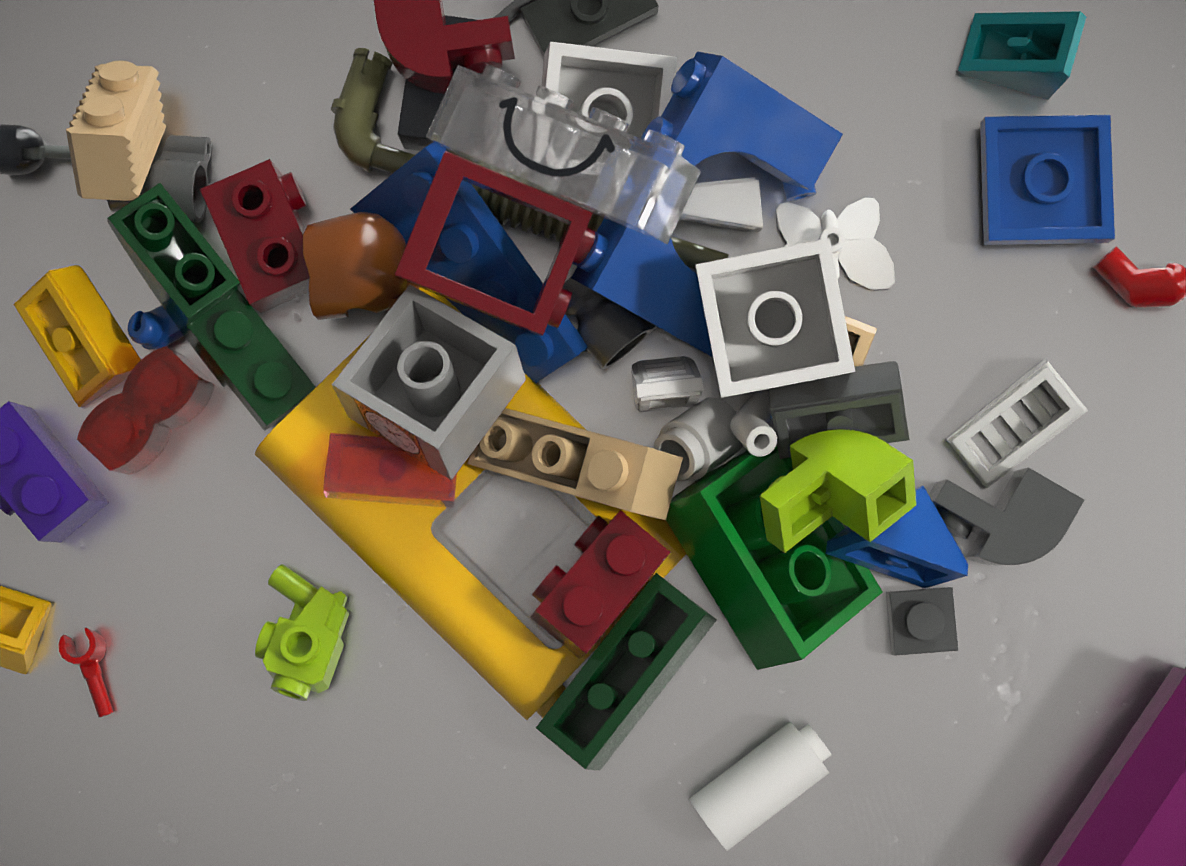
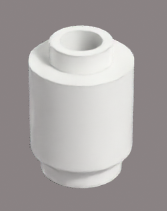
M706 398L665 424L660 430L653 449L683 457L677 481L700 479L742 448L743 444L733 435L730 429L731 419L737 412L723 400Z

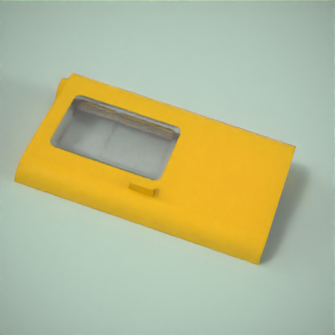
M419 287V290L461 313L445 297ZM366 338L272 429L257 447L255 455L526 721L535 712L543 718L566 689L563 683L602 643L655 573L664 578L686 555V552L666 520L625 511L467 464L469 457L454 478L450 480L350 419L333 389L332 383L367 340ZM526 374L525 382L505 407L586 430L538 382L535 383ZM622 510L671 553L587 654L579 659L530 617L541 604L531 594L556 565L567 573L583 553L574 544L598 515L609 523Z

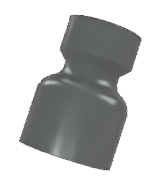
M170 135L164 144L159 160L155 161L149 169L139 196L161 183L191 222L200 223L204 218L207 208L200 189L208 186L207 166L211 157L210 138ZM107 200L109 208L113 212H117L132 202Z
M571 277L563 285V289L572 292L565 314L577 318L579 322L577 331L588 346L586 350L602 369H606L619 361L648 334L659 328Z

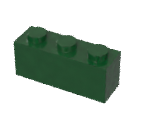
M655 573L539 722L536 729L584 769L601 770L717 619L669 581Z

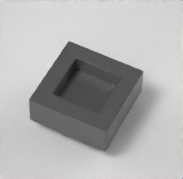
M953 587L886 592L891 655L958 651Z

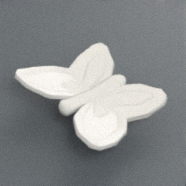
M863 198L846 206L838 218H836L831 210L824 211L820 219L809 208L790 202L778 205L776 217L778 229L787 243L784 247L830 238L837 279L840 277V263L850 280L870 290L890 289L894 285V263L886 247L874 238L880 222L879 203L875 198Z

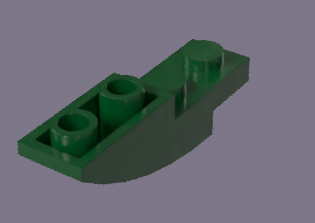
M161 183L107 218L108 224L124 250L181 333L223 388L226 385L231 388L264 431L289 414L316 388L238 290L239 280Z

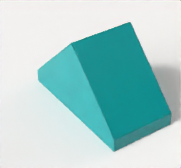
M1081 11L975 13L958 71L968 77L1049 100L1070 77L1087 16Z

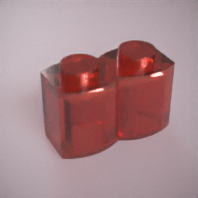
M167 346L159 348L146 355L136 364L124 383L122 393L107 398L90 412L79 430L77 440L109 471L128 475L136 473L150 465L162 453L169 441L172 429L187 424L205 408L212 396L215 384L183 354Z

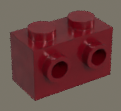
M268 159L200 189L249 305L262 313L309 292L310 276L303 255V233L305 227L297 211L306 207L307 204L292 172L282 175L275 164Z
M622 510L609 523L598 515L574 544L583 553L567 573L556 565L531 594L541 604L530 617L579 659L587 654L671 553Z

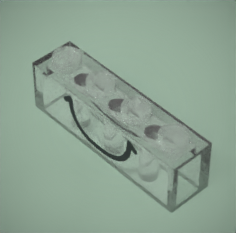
M486 65L483 73L479 74L462 66H457L426 135L428 139L456 155L668 245L701 173V170L681 156L685 149L683 144L653 130H648L644 140L628 134L626 130L629 124L626 121L595 107L592 108L589 117L571 111L575 103L574 101L543 86H538L535 95L519 90L521 80L496 67Z

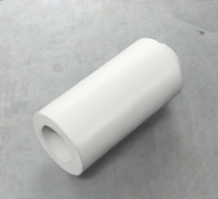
M789 722L690 797L689 801L726 851H729L827 776L829 771L822 762L832 754L809 724L798 731Z

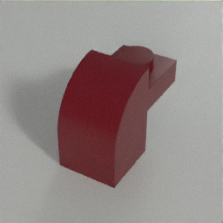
M374 0L378 30L390 60L406 80L423 90L441 94L456 93L453 68L464 67L465 72L485 73L501 68L503 65L502 61L515 59L508 16L446 25L442 0Z

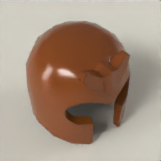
M358 212L307 225L303 233V255L310 276L309 304L313 316L318 320L349 317V310L353 308L365 309L374 313L389 311L411 284L395 277V272L406 248V243L399 230L393 224L378 214Z

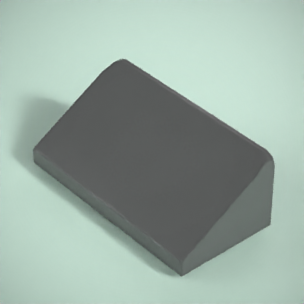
M896 361L856 366L855 372L769 389L770 412L774 431L777 435L780 459L791 458L790 445L811 434L827 430L846 429L860 431L878 437L886 443L910 440L899 366Z

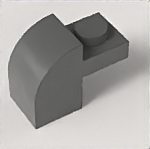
M1029 467L1014 471L995 506L947 479L936 482L929 494L951 533L964 539H968L971 532L978 535L966 557L981 564L995 566L1025 564L1048 554L1063 539L1085 501L1083 498Z

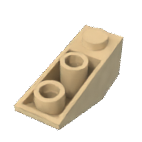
M505 408L471 453L467 464L625 511L666 520L683 457Z

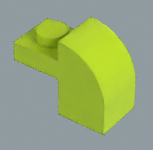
M846 429L822 431L806 436L790 445L793 470L786 476L777 478L760 495L766 538L784 553L832 516L871 542L916 506L914 464L911 458L871 434Z

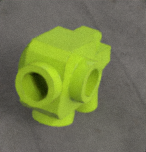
M281 564L271 574L268 585L295 604L289 619L279 616L277 623L267 621L264 624L257 639L255 656L256 658L263 659L266 670L272 676L273 682L270 688L273 691L292 699L307 701L310 691L320 693L330 686L344 647L341 636L349 616L347 609L344 608L347 596L342 591L332 594L322 586L318 589L287 566Z

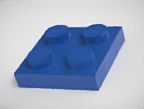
M1111 115L984 117L980 122L984 245L1109 243L1115 239Z

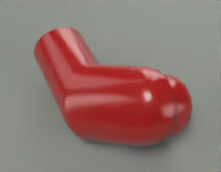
M1116 246L1093 267L1129 305L1136 308L1170 307L1181 302L1186 297V268L1178 263H1168L1165 268L1138 269Z

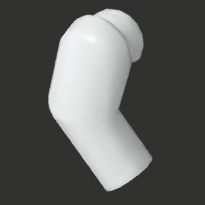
M769 391L754 393L730 422V429L733 435L752 455L757 457L770 454L777 444V435L774 431L770 412Z

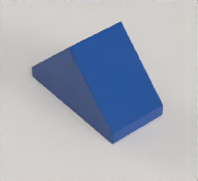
M924 486L915 488L916 506L871 542L849 527H846L827 541L826 554L922 588L932 587L968 576V562Z

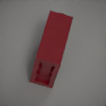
M445 151L395 272V277L537 336H543L547 324L555 328L559 327L568 308L572 292L563 289V285L571 265L576 266L580 264L591 251L596 231L588 229L587 226L593 212ZM462 180L567 224L532 313L426 270Z

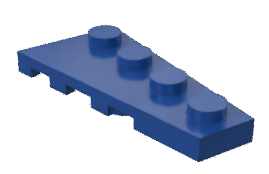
M438 139L424 147L351 207L350 210L353 213L368 212L380 215L399 230L407 245L443 154L447 151L444 145ZM462 180L426 270L532 313L543 282L472 184ZM447 299L464 316L515 344L524 373L535 383L577 357L588 347L566 314L558 328L547 324L543 336H537Z

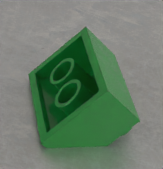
M777 444L770 454L762 457L754 456L747 450L696 480L671 499L666 517L667 523L757 670L803 660L883 593L868 568L826 554L827 541L845 529L842 523L833 516L786 553L767 540L760 495L777 478L786 476L793 470L791 458L780 459Z

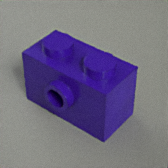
M8 401L0 408V509L9 516L16 513L38 541L61 543L109 502L31 407Z

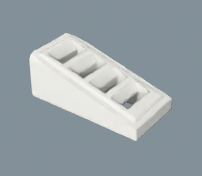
M755 177L678 185L671 202L669 218L748 232L761 231L763 229L759 180H755Z
M679 356L642 360L632 365L635 409H639V412L694 406L704 391L702 376L695 361L690 357Z
M1045 358L949 436L947 441L987 489L1088 412V410ZM1040 384L1043 385L1061 407L1053 416L1049 414L1031 392ZM1020 399L1041 423V426L1033 432L1030 431L1011 407ZM1000 415L1021 439V442L1013 449L991 423ZM979 431L984 434L1002 456L993 465L971 439Z

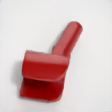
M85 628L86 636L89 639V648L83 656L78 657L72 638L62 635L58 643L59 652L67 662L80 666L98 717L113 713L114 711L99 664L106 653L104 638L96 631Z

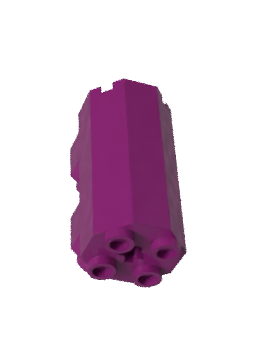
M1173 667L1040 866H1186V667Z

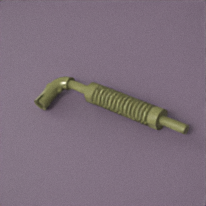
M357 48L354 51L353 61L341 95L333 100L331 111L335 113L333 129L337 144L351 163L370 173L373 168L393 174L415 156L414 154L381 144V138L373 132L379 117L378 113H375L374 110L387 73L390 71L393 63L389 58L376 51L372 60L368 59L369 49ZM453 150L449 151L452 154L476 163L475 158ZM481 160L478 163L479 165L488 168L487 161ZM494 163L488 168L593 212L587 226L588 229L597 232L609 210L607 207L608 199L601 204L599 196H594L589 201L588 193L583 192L578 197L577 189L572 188L567 193L566 186L560 185L555 190L554 182L549 181L544 186L542 178L538 177L533 182L532 175L526 174L522 179L520 171L517 170L510 176L509 168L504 167L499 172L498 165ZM472 184L496 218L498 217L500 224L505 225L509 221L510 227L514 229L521 224V229L524 232H528L532 228L533 234L536 236L543 231L544 238L550 239L555 235L556 242H561L567 227L566 223ZM671 236L678 256L691 269L696 270V264L726 259L729 256L727 253Z

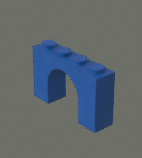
M697 51L694 58L687 60L677 71L671 85L673 95L661 117L653 119L643 132L639 142L641 153L630 173L623 175L613 186L607 200L609 210L597 232H595V241L591 251L580 264L576 265L577 268L571 278L713 357L698 276L680 259L670 236L669 212L678 185L685 175L704 159L719 153L736 152L781 181L811 191L843 134L724 56Z

